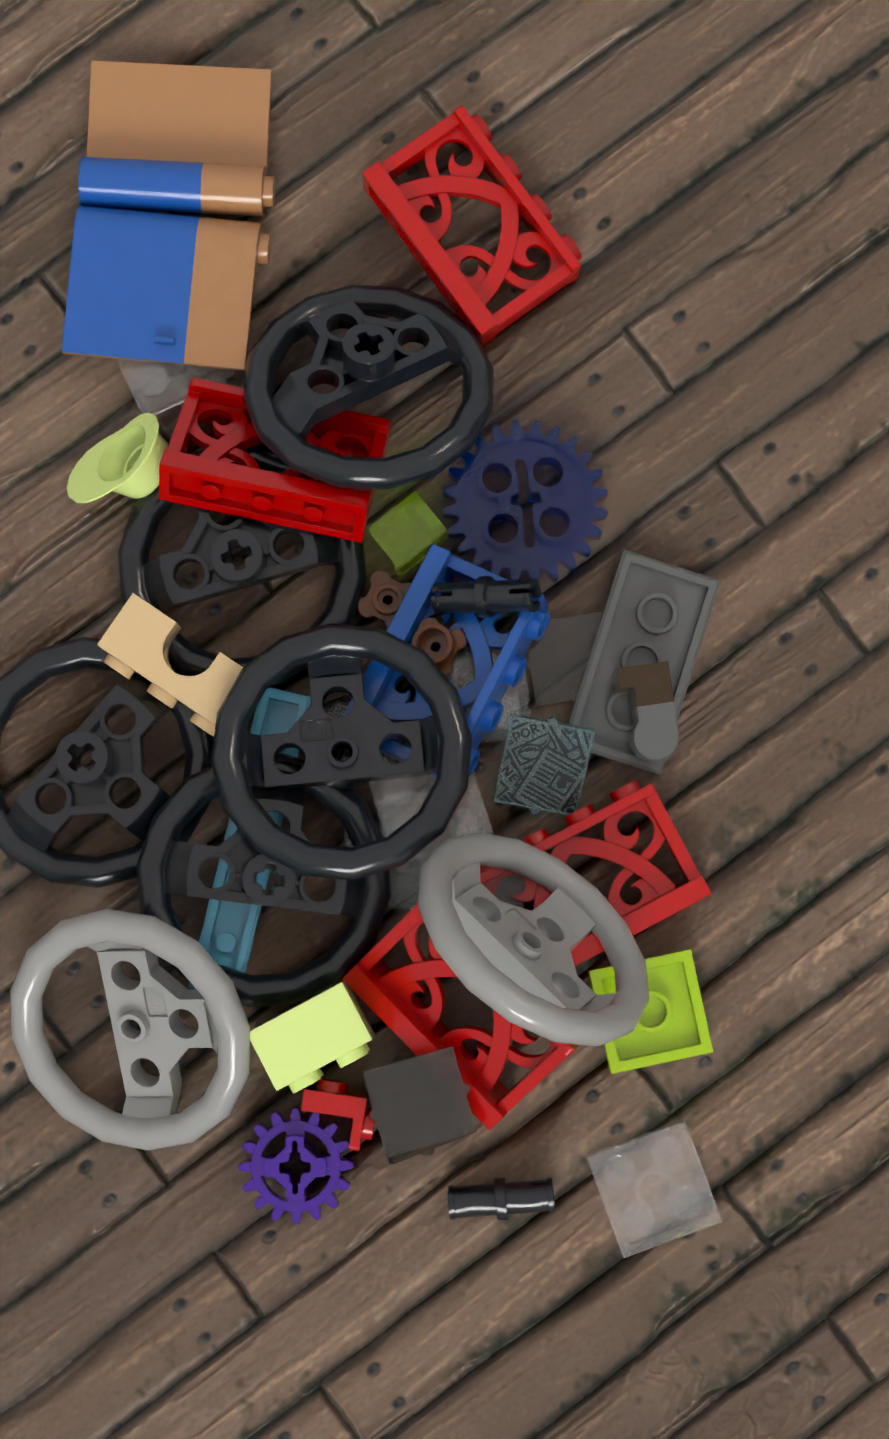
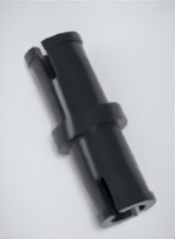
M479 576L475 582H436L432 587V592L441 593V596H431L432 608L436 615L477 613L481 618H492L496 612H537L541 603L540 601H532V597H541L540 585L536 578L495 581L492 576Z
M504 1177L494 1178V1184L448 1186L450 1220L497 1215V1220H508L509 1214L555 1212L553 1179L547 1178V1180L506 1183Z

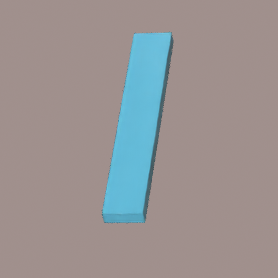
M269 687L256 707L250 734L287 733L310 707L311 697ZM286 748L281 752L299 758L300 750ZM275 811L267 812L275 823L282 828L284 816ZM230 818L224 841L239 830ZM219 858L212 888L223 886L229 878V867L221 858ZM265 869L264 872L258 873L256 876V883L262 885L264 890H267L271 873L269 869ZM209 899L199 943L218 964L244 973L247 972L262 905ZM189 982L188 987H189V988H194V989H196V988Z

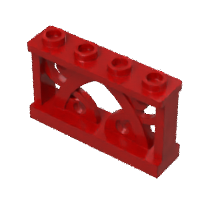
M460 105L453 110L452 114L382 163L378 161L362 172L363 188L455 314L476 331L484 346L496 338L497 334L568 283L570 284L579 277L581 267L579 260L582 259V256L574 241L566 233L560 236L551 225L549 220L552 219V215L542 198L536 193L530 196L519 182L522 179V175L513 159L506 153L500 156L490 143L493 139L492 134L484 120L478 114L470 116L463 105ZM451 142L465 145L472 154L473 160L467 166L458 165L454 160L453 153L448 162L449 175L440 176L436 166V156L439 149ZM425 158L429 177L406 182L398 186L394 183V179ZM483 170L486 171L493 182L479 179ZM438 197L442 210L441 218L434 223H428L421 218L420 213L425 208L435 210L431 198ZM449 197L475 199L500 208L501 233L495 257L488 251L471 245L456 246L446 251L442 248L439 242L448 232L452 218V207ZM519 217L530 232L518 235ZM533 247L540 248L550 259V269L544 277L537 280H527L517 276L510 270L512 261L521 268L530 269L536 267L537 263L529 261L526 257V252ZM473 258L484 263L490 269L486 274L484 269L477 265V273L474 276L467 277L461 272L460 265L465 259ZM504 281L523 292L494 314H491L487 309V306L494 299Z
M198 378L190 380L188 392L168 448L164 450L160 461L159 500L362 543L376 489L355 490L337 488L293 471L291 468L282 474L260 469L256 460L244 451L262 443L258 438L243 402L244 388ZM345 410L314 425L306 440L313 445L342 456L354 455L358 457L385 458L391 422L386 418ZM198 423L213 425V432L219 439L217 440L206 435L199 428ZM190 441L205 449L199 456L187 454Z
M634 780L609 794L613 804L596 813L592 805L589 804L564 817L563 819L568 827L556 834L549 836L546 829L543 828L521 840L542 851L554 847L550 855L564 863L567 862L570 855H585L607 860L623 867L624 869L617 874L611 883L608 902L628 924L632 935L647 929L712 894L661 802L653 783L641 788L637 780ZM629 812H639L646 815L653 825L652 840L648 847L639 855L629 850L638 840V826L630 836L622 835L617 828L619 820ZM605 820L603 824L605 841L587 837H574L576 834ZM663 842L666 843L686 881L678 886H675L663 872L648 861L657 853ZM480 865V881L495 897L497 886L503 878L511 875L521 876L510 870ZM632 874H635L641 879L635 881L630 887H636L640 890L641 899L636 904L629 905L622 901L620 890L626 880ZM521 876L526 884L525 889L522 893L511 894V896L523 902L534 900L533 909H535L552 893L542 885ZM592 931L571 951L575 966L604 951L600 940Z
M417 904L342 979L418 1058H422L421 1061L424 1064L423 1058L427 1056V1059L455 1065V1067L453 1066L449 1069L440 1064L438 1067L453 1077L455 1076L451 1071L456 1069L454 1073L459 1077V1079L456 1078L457 1081L439 1070H436L435 1075L451 1086L463 1091L461 1093L449 1088L450 1091L456 1093L455 1096L458 1099L459 1097L465 1099V1101H460L490 1131L516 1104L570 1056L579 1045L550 1041L548 1050L542 1054L531 1055L523 1053L512 1046L513 1040L521 1044H530L536 1041L538 1037L530 1036L524 1028L510 1023L494 1010L493 1033L472 1025L459 1026L449 1030L440 1020L445 1006V994L438 977H458L435 950L431 938L429 940V952L432 957L426 958L418 943V930L423 923V919ZM404 938L405 947L412 961L391 970L381 959ZM420 980H425L431 992L432 1004L426 1006L414 994L416 991L423 993L427 991ZM465 1039L480 1041L489 1046L490 1051L483 1045L478 1044L476 1047L478 1049V1056H475L463 1044V1041ZM442 1053V1054H446V1055H451V1056H453V1058H448V1057H444L443 1055H442V1056H438V1055H433V1054ZM507 1060L521 1067L531 1069L509 1090L498 1080L506 1066ZM428 1062L427 1067L433 1072L436 1064Z

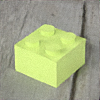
M345 981L250 1031V1041L276 1091L289 1085L293 1094L320 1080L324 1075L321 1067L335 1059L339 1067L342 1068L368 1054L370 1048L367 1042L371 1041L375 1036L352 989Z

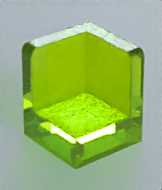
M416 491L369 528L370 535L393 562V567L399 576L405 574L425 558L432 544L440 546L448 538V530Z

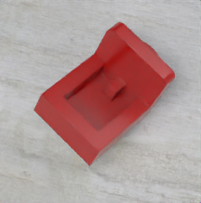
M321 1078L317 1081L316 1087L307 1086L303 1093L301 1111L353 1118L349 1150L359 1151L362 1139L372 1140L376 1110L367 1107L368 1095L347 1092L348 1083L338 1080Z

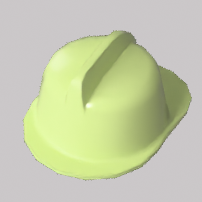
M149 412L140 414L124 428L89 449L76 463L69 476L67 484L69 498L76 503H89L112 491L135 499L144 498L152 493L159 485V465L164 450L168 448V443L158 434L159 423L157 417Z

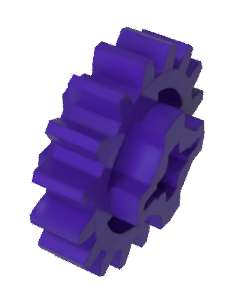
M294 1107L290 1120H284L282 1114L277 1110L271 1114L273 1127L269 1129L266 1125L259 1122L254 1127V1130L260 1140L258 1142L246 1140L242 1146L244 1150L252 1154V1159L239 1163V1170L251 1172L252 1178L242 1188L244 1192L258 1190L260 1196L254 1205L257 1210L264 1207L267 1203L274 1206L272 1220L277 1221L284 1211L291 1212L293 1224H299L303 1211L309 1210L315 1220L321 1219L322 1211L320 1204L325 1202L328 1206L335 1209L339 1205V1200L333 1192L334 1189H349L351 1182L340 1175L341 1171H347L354 1167V1160L341 1158V1152L349 1147L350 1141L349 1139L338 1141L334 1139L333 1135L339 1125L336 1121L328 1124L325 1128L319 1125L321 1113H313L309 1120L302 1119L300 1107ZM286 1132V1146L279 1153L263 1155L268 1143L277 1135ZM307 1132L317 1136L325 1144L329 1154L318 1153L307 1142ZM295 1141L297 1142V1152L300 1153L301 1161L310 1162L311 1166L304 1169L298 1182V1189L296 1188V1178L293 1177L292 1169L283 1167V1163L289 1161L292 1156L293 1150L296 1147ZM331 1175L328 1183L319 1193L307 1198V1186L315 1177ZM265 1178H275L286 1189V1198L273 1191Z

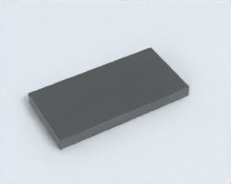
M622 551L566 727L569 732L571 730L573 732L568 734L565 731L575 746H578V743L573 736L575 735L574 730H577L583 752L657 776L661 774L665 759L657 762H645L637 758L631 750L629 734L634 726L630 696L629 692L615 693L612 673L616 668L668 661L678 720L721 583L720 580L631 551ZM583 732H586L589 749L587 748ZM563 736L562 743L567 747L573 748L566 737Z

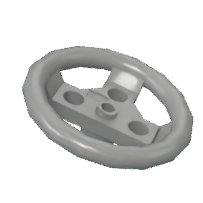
M482 832L442 841L421 866L419 871V912L435 950L471 993L510 1023L552 1042L596 1047L633 1032L649 1002L646 961L628 924L594 885L560 859L519 839ZM480 865L510 870L542 885L552 894L532 911L499 901L481 883ZM591 931L600 940L614 969L616 993L597 995L577 976L571 951Z
M104 909L61 920L28 948L10 990L11 1036L29 1081L62 1118L102 1142L152 1151L192 1143L230 1115L250 1073V1025L233 981L198 941L155 916ZM84 947L91 948L98 955L126 1093L122 1113L113 1111L84 1094L57 1064L43 1030V993L56 966L74 951ZM158 956L178 967L196 989L188 990L159 966ZM121 961L130 962L138 969L140 981L132 980L125 975L121 967ZM180 1009L187 1010L196 1017L198 1028L188 1027L181 1021L179 1017ZM189 1048H213L217 1053V1069L205 1094L182 1112L176 1113L182 1088V1078L178 1062ZM140 1058L152 1061L157 1066L160 1076L148 1074L143 1069Z

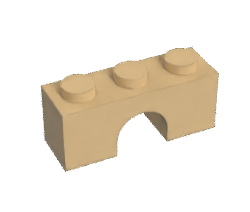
M132 593L97 644L109 653L103 662L127 679H130L133 673L137 672L149 680L151 685L146 692L170 708H173L176 702L180 701L195 712L189 721L214 737L217 712L243 667L219 652L210 667L201 674L183 676L175 673L170 666L168 653L170 645L181 630V627L177 622Z

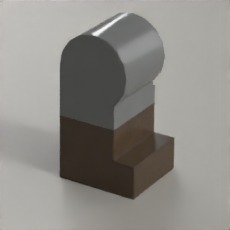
M668 661L616 668L612 673L615 693L629 692L634 722V726L629 734V744L632 752L637 758L645 762H657L667 758L675 751L679 743V730Z

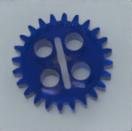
M513 420L511 435L505 436L501 429L494 425L492 426V442L488 444L482 437L478 436L474 444L477 453L474 455L467 452L459 458L465 469L450 467L448 470V476L458 483V486L443 488V497L456 502V504L443 509V518L457 519L458 521L447 530V535L449 538L463 536L465 539L458 547V555L462 556L474 551L476 554L473 561L474 565L482 567L488 563L492 565L491 572L499 576L502 571L509 572V580H519L520 574H527L528 579L536 578L538 580L539 572L545 571L548 577L553 582H556L558 580L557 566L559 564L574 572L577 564L573 554L577 553L588 558L592 552L584 539L600 540L603 533L591 522L606 520L608 515L607 510L595 506V503L606 499L608 495V490L593 488V484L601 479L603 471L602 469L587 471L585 468L592 458V452L588 451L576 456L573 453L578 440L576 436L562 444L558 442L560 427L555 426L546 437L541 435L540 423L537 420L532 424L530 433H522L518 420ZM517 460H523L525 463L528 499L530 502H538L533 504L530 516L535 542L532 548H528L525 545L522 509L517 505L512 506L517 503L519 495V482L515 467ZM551 465L559 471L561 481L554 486L545 487L538 484L534 479L533 472L539 466ZM501 471L509 477L511 484L505 491L495 493L486 489L482 479L488 472ZM550 514L558 515L566 522L567 532L559 537H549L542 532L539 525L540 520ZM499 520L508 521L516 528L517 535L511 542L498 543L490 537L489 527Z

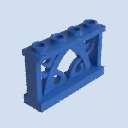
M432 544L387 632L412 644V638L419 629V624L424 619L437 616L443 618L444 627L450 623L454 616L457 621L448 630L459 629L465 632L473 655L475 680L459 689L458 692L464 710L472 707L467 716L473 737L470 777L480 758V751L477 748L485 732L492 733L497 727L504 710V705L501 704V701L509 685L515 687L521 680L527 666V659L524 656L532 640L539 641L544 635L551 614L547 612L549 606L544 595L541 594V597H532V601L541 602L539 610L537 612L517 611L518 619L514 627L505 634L498 633L495 630L496 622L505 617L501 613H496L492 618H484L481 623L476 618L477 613L436 615L432 608L431 596H441V593L432 592L434 583L452 582L454 576L466 582H475L479 576H492L495 581L507 579L452 555L450 551ZM435 643L432 649L440 648L441 646L439 643ZM490 648L501 650L495 664L493 663ZM373 659L371 660L363 676L364 699L393 723L421 720L432 716L428 703L417 690L415 702L409 703L411 690L403 694L396 691L400 680L405 676ZM351 699L343 716L347 715L352 710L354 704L353 699ZM389 739L382 745L380 752L404 762L410 756L411 747L409 744L407 747L393 739ZM437 772L428 775L436 778Z

